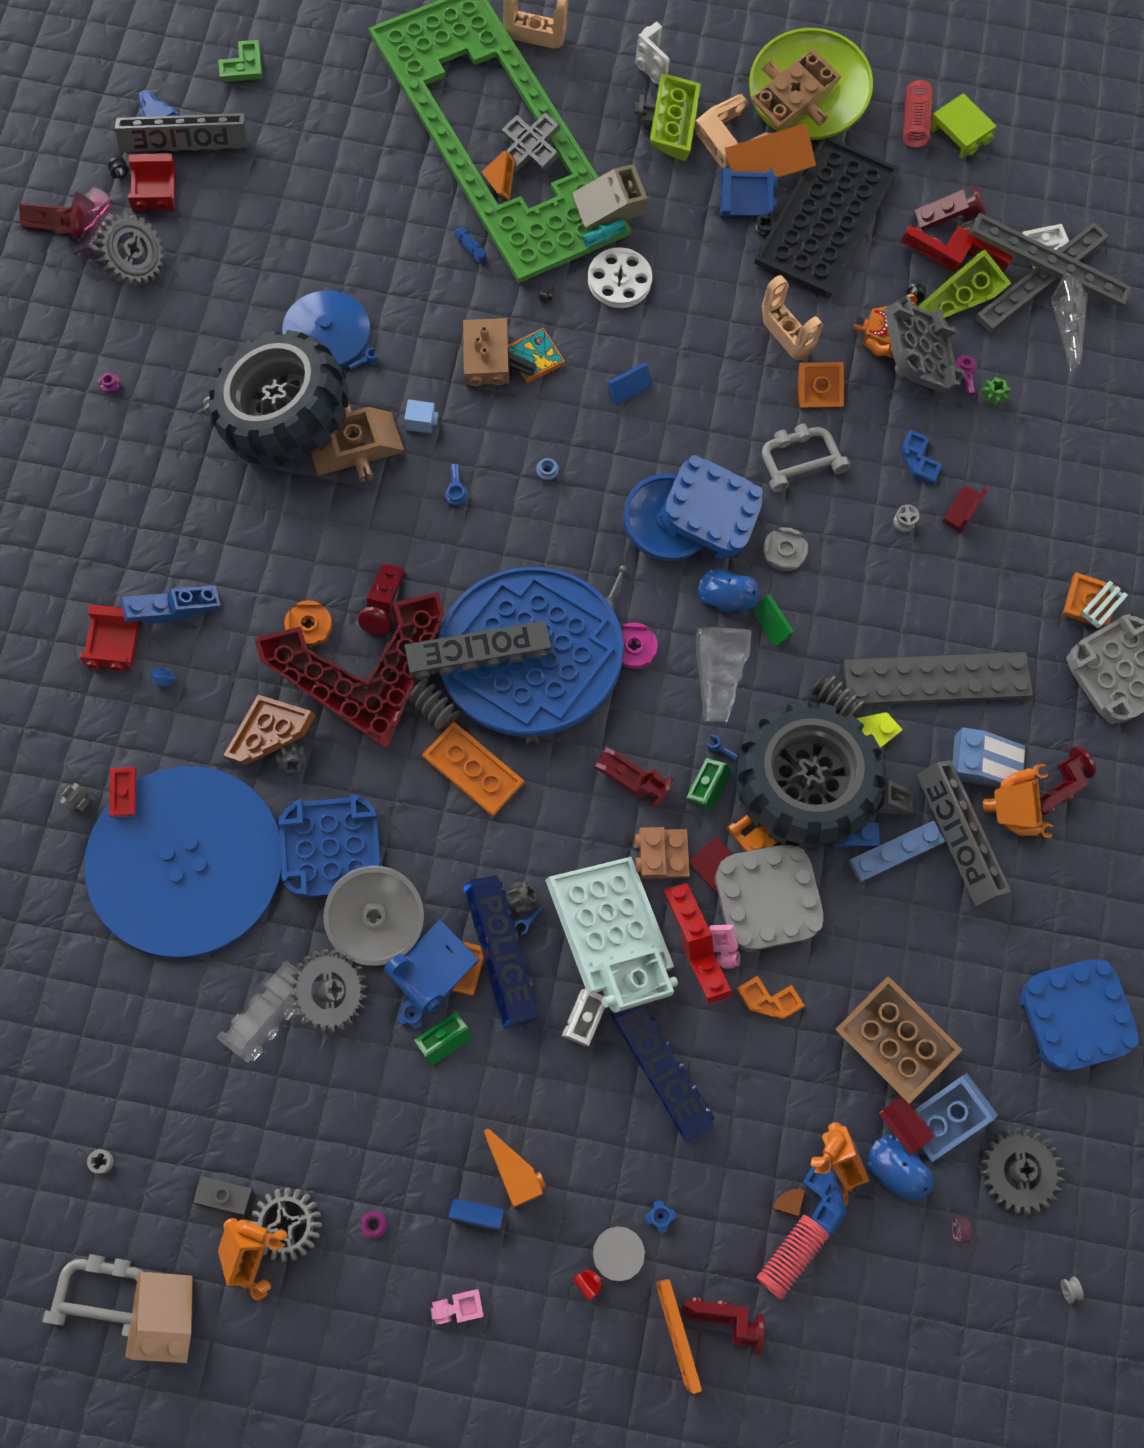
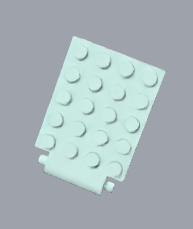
M632 857L550 876L546 879L548 889L588 995L603 991L605 997L602 998V1004L604 1007H610L613 1012H620L673 995V987L678 985L676 977L669 978L667 971L672 970L674 965L638 872H636Z

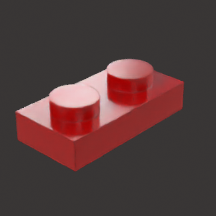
M135 767L110 768L109 816L111 818L136 816L137 769Z

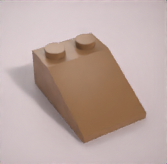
M139 1271L125 1353L126 1358L132 1360L187 1363L192 1317L191 1275Z

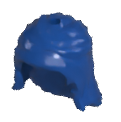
M716 569L715 571H707L702 579H700L698 596L702 603L716 606L719 611L730 614L752 609L758 601L760 590L755 579L751 577L735 575L723 569Z
M887 1134L876 1141L874 1146L870 1148L867 1156V1166L880 1179L881 1184L887 1190L908 1201L922 1200L931 1192L934 1183L931 1170L920 1160L917 1152L910 1155L897 1137Z

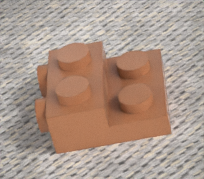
M664 827L640 828L638 834L634 836L635 849L639 848V857L635 860L636 872H640V879L689 878L687 829L664 830Z

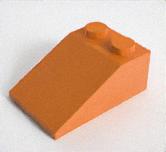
M490 1129L484 1130L486 1140L513 1208L542 1196V1189L546 1186L541 1173L535 1174L534 1169Z

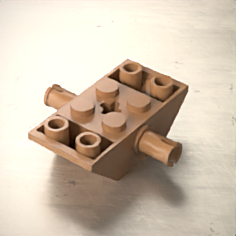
M814 49L806 53L785 71H781L772 60L765 63L762 71L772 81L753 95L750 100L778 128H791L807 115L818 126H821L827 120L828 115L818 106L825 101L841 79V75Z
M349 403L348 407L344 408L346 410V418L340 431L334 430L331 434L332 441L321 451L318 448L311 452L318 476L356 466L359 480L366 482L364 473H366L368 481L374 477L369 462L403 453L404 448L392 412L371 407L352 411Z

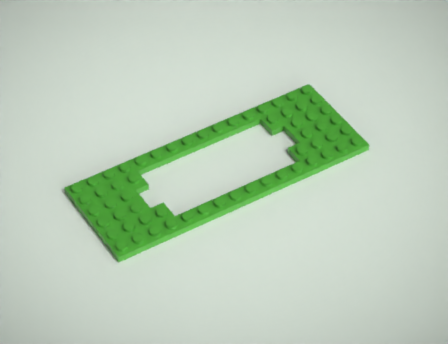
M438 0L369 27L371 38L518 284L631 235V228L626 220H622L625 225L622 228H626L624 233L613 236L608 242L602 241L588 249L584 246L583 240L585 239H582V235L598 229V226L585 230L572 193L599 177L487 0ZM465 54L469 55L474 65L497 57L536 121L544 113H547L559 124L561 129L549 142L558 152L560 160L570 175L551 183V190L555 198L531 208L527 207L521 196L503 204H497L426 86L445 78V70L441 64Z

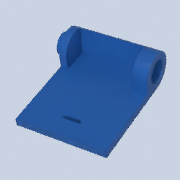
M439 919L406 955L398 954L393 957L385 966L384 971L420 1011L426 1014L428 1012L434 1013L441 1006V1001L480 960Z

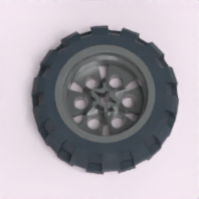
M275 330L261 334V338L254 342L251 339L247 340L237 347L239 351L232 357L227 356L218 367V378H212L210 385L209 412L217 433L229 448L235 451L238 457L257 465L261 463L267 467H284V463L287 461L297 464L309 459L308 454L318 448L321 451L332 441L331 434L334 430L340 431L346 418V410L344 408H347L349 404V385L346 382L345 373L329 348L318 339L298 331L287 330L282 335V333Z
M807 702L787 705L784 712L773 710L760 719L759 725L755 729L750 730L742 744L736 767V788L739 801L746 804V814L756 827L760 828L763 825L770 831L768 837L784 845L786 840L799 843L800 849L817 850L819 845L822 844L834 847L847 842L852 834L860 833L869 823L883 797L882 790L886 783V765L879 758L882 750L872 734L866 736L862 732L863 723L850 713L846 718L835 713L837 708L835 706L819 703L818 708L813 709L808 708ZM813 748L821 751L819 757L817 755L813 756ZM785 752L791 760V764L779 755ZM820 764H826L827 766H825V767H820L819 765H820ZM841 770L845 773V776H832L833 773ZM787 772L790 777L784 778L779 773ZM826 786H833L836 791L830 792ZM791 793L795 795L796 799H793L787 794ZM814 800L819 805H811L808 801Z

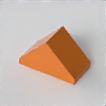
M503 151L482 171V174L495 191L505 200H510L515 158L508 151Z

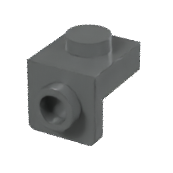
M640 95V103L635 102L634 115L638 116L637 125L652 126L656 104L644 103L645 95Z

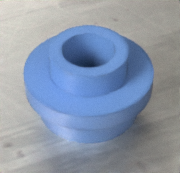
M545 458L537 464L536 472L541 479L552 480L558 475L559 467L553 459ZM548 468L551 472H545L544 469Z

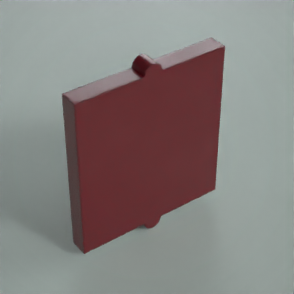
M716 836L705 847H700V851L689 860V864L717 893L715 874L721 861L733 855V853Z

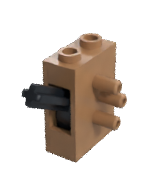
M507 318L463 320L464 377L466 385L481 386L485 384L503 385L510 383L509 366L529 376L534 375L537 368L535 363L508 352Z

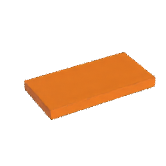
M806 123L724 148L729 168H732L731 172L767 173L769 169H773L774 176L780 177L816 166Z
M454 721L422 754L423 759L492 817L503 808L525 783L521 777Z
M669 1279L657 1281V1291L685 1388L692 1394L701 1392V1385Z

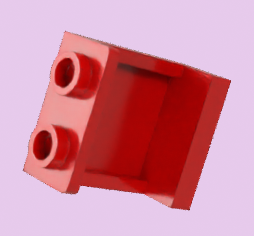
M172 154L129 155L131 194H128V201L132 211L175 210L176 166Z
M89 605L88 614L91 617L85 651L80 653L79 658L90 669L106 667L117 672H122L123 669L131 670L141 621L125 622L122 608Z

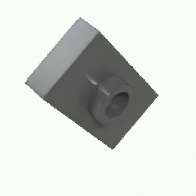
M201 1176L193 1202L245 1215L252 1188Z

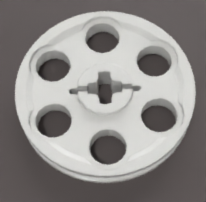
M611 248L598 254L590 264L588 271L590 291L597 300L607 306L615 308L634 306L648 295L651 288L652 270L649 263L642 255L631 249ZM612 257L617 262L615 264H608L605 260ZM628 260H635L638 265L631 267L626 262ZM620 269H622V280L620 287H618V275ZM595 272H602L604 277L597 279L593 274ZM642 276L646 278L647 282L640 284L635 279ZM610 289L613 291V294L605 296L602 291ZM631 291L635 296L633 298H626L623 293Z

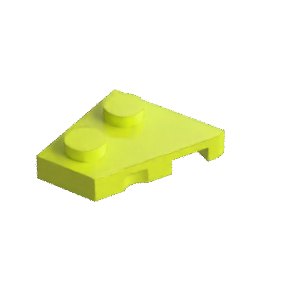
M887 712L856 718L864 724L862 732L866 736L872 734L880 749L902 731V728Z

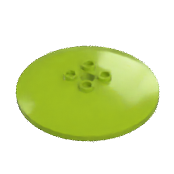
M800 28L777 36L759 52L750 72V97L772 81L762 71L765 63L772 60L781 71H785L806 53L814 49L841 75V79L825 101L818 106L828 115L827 120L821 126H818L807 115L795 126L806 123L810 140L830 138L852 127L866 111L873 90L871 67L859 47L841 34L821 28ZM753 103L754 108L756 109V111H757V113L760 115V117H761L769 126H771L773 129H775L776 131H781V130L788 129V128H778V127Z

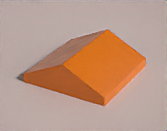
M844 362L799 364L798 395L800 408L844 407Z

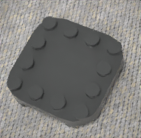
M904 296L886 307L884 314L892 345L891 351L896 362V373L900 377L905 376L912 382L943 393H947L960 385V381L965 378V370L955 366L950 337L956 334L954 326L949 327L943 319L944 312L938 309L931 313L914 306L911 303L910 296Z

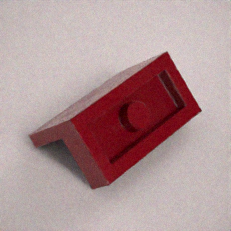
M964 485L942 522L961 533L989 488L985 486L982 492L979 493Z
M901 1096L879 1112L910 1155H913L936 1137L911 1103L908 1104Z

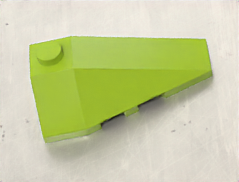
M983 250L960 268L918 307L931 313L940 309L944 312L943 318H946L996 297L1011 282L986 250Z

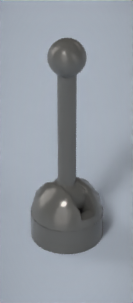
M625 565L620 566V573L608 598H605L614 611L615 604L612 599L623 575L628 572V568Z

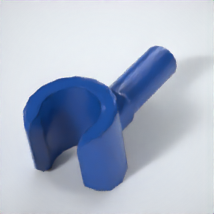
M368 348L365 357L348 365L350 370L366 363L368 365H375L378 361V355L372 356L375 353V348Z
M717 735L710 736V739L717 744L712 746L706 743L708 751L712 753L719 751L736 760L738 755L721 745L720 738Z
M538 907L525 920L517 921L514 924V929L520 924H525L526 929L520 935L528 934L529 926L543 912V909Z

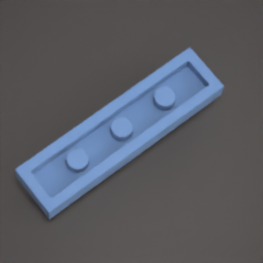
M933 820L850 859L849 864L861 883L943 844L945 840Z

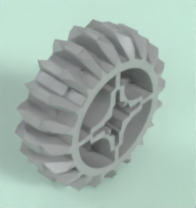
M291 1188L285 1189L284 1196H282L280 1189H276L275 1199L270 1194L265 1195L268 1201L267 1205L261 1201L257 1203L263 1209L261 1213L258 1211L252 1212L253 1216L259 1217L258 1222H252L268 1229L270 1234L279 1230L285 1231V1229L275 1228L284 1223V1216L287 1217V1220L297 1221L288 1226V1236L284 1239L287 1247L275 1251L272 1250L271 1260H276L279 1253H281V1262L287 1261L288 1253H290L292 1260H297L296 1251L299 1250L300 1254L305 1256L307 1251L304 1245L306 1244L310 1248L315 1246L309 1240L310 1237H320V1234L313 1232L314 1227H322V1223L314 1222V1218L320 1217L321 1212L312 1213L311 1210L317 1206V1203L312 1202L307 1205L306 1203L310 1199L308 1194L299 1199L301 1195V1190L296 1189L293 1196H291ZM285 1202L296 1203L303 1209L305 1214L292 1217L289 1214L288 1208H286ZM277 1206L276 1221L265 1227L268 1214ZM307 1222L303 1237L295 1244V1229ZM264 1241L266 1247L263 1255H267L271 1249H269L267 1241Z

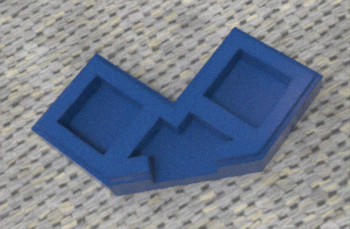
M909 430L900 450L914 478L934 485L943 464L922 456L930 438Z
M811 1167L803 1183L822 1197L811 1219L819 1224L829 1236H833L846 1215L840 1179L831 1169L829 1173H815L816 1167Z

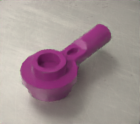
M963 355L957 358L955 366L965 370V378L963 379L967 396H974L976 391L972 374L976 369V362L972 357Z

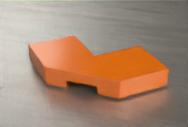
M758 976L736 988L748 1010L784 1020L805 1007L792 985L772 997Z

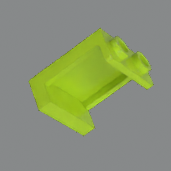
M964 93L934 112L930 122V129L933 132L941 128L961 148L959 154L961 159L967 155H973L982 145H988L994 138L993 133L996 129V125Z

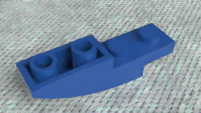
M215 585L170 589L169 593L127 596L122 597L120 600L125 622L146 621V625L185 619L221 607Z

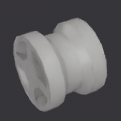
M902 505L893 519L894 527L898 531L905 533L913 530L919 519L918 510L912 505Z

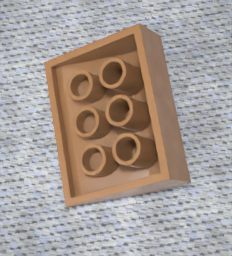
M889 976L835 1029L908 1104L962 1051Z

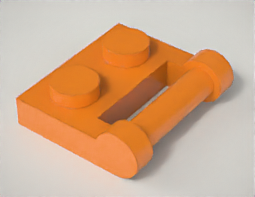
M747 815L737 823H731L726 827L730 835L745 852L773 847L778 843V841L768 837L770 831L763 825L760 828H755L744 837L741 831L752 823Z

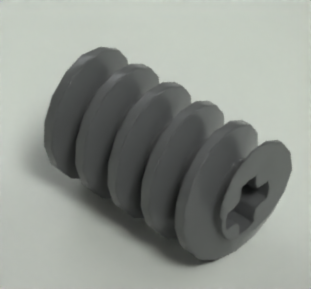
M827 672L814 685L811 694L816 695L820 693L818 700H826L825 704L837 707L835 713L840 712V715L845 718L849 713L854 716L862 707L864 701L861 700L856 703L857 694L849 697L850 688L848 687L842 691L843 682L835 684L834 681L837 676L834 675L828 678Z
M426 678L414 687L409 695V702L415 703V708L422 710L421 714L424 717L428 716V722L434 723V728L441 730L459 717L460 710L452 713L451 711L455 705L450 704L446 707L445 704L448 698L445 697L440 700L439 697L442 692L439 690L433 693L436 685L432 684L427 687L429 678Z

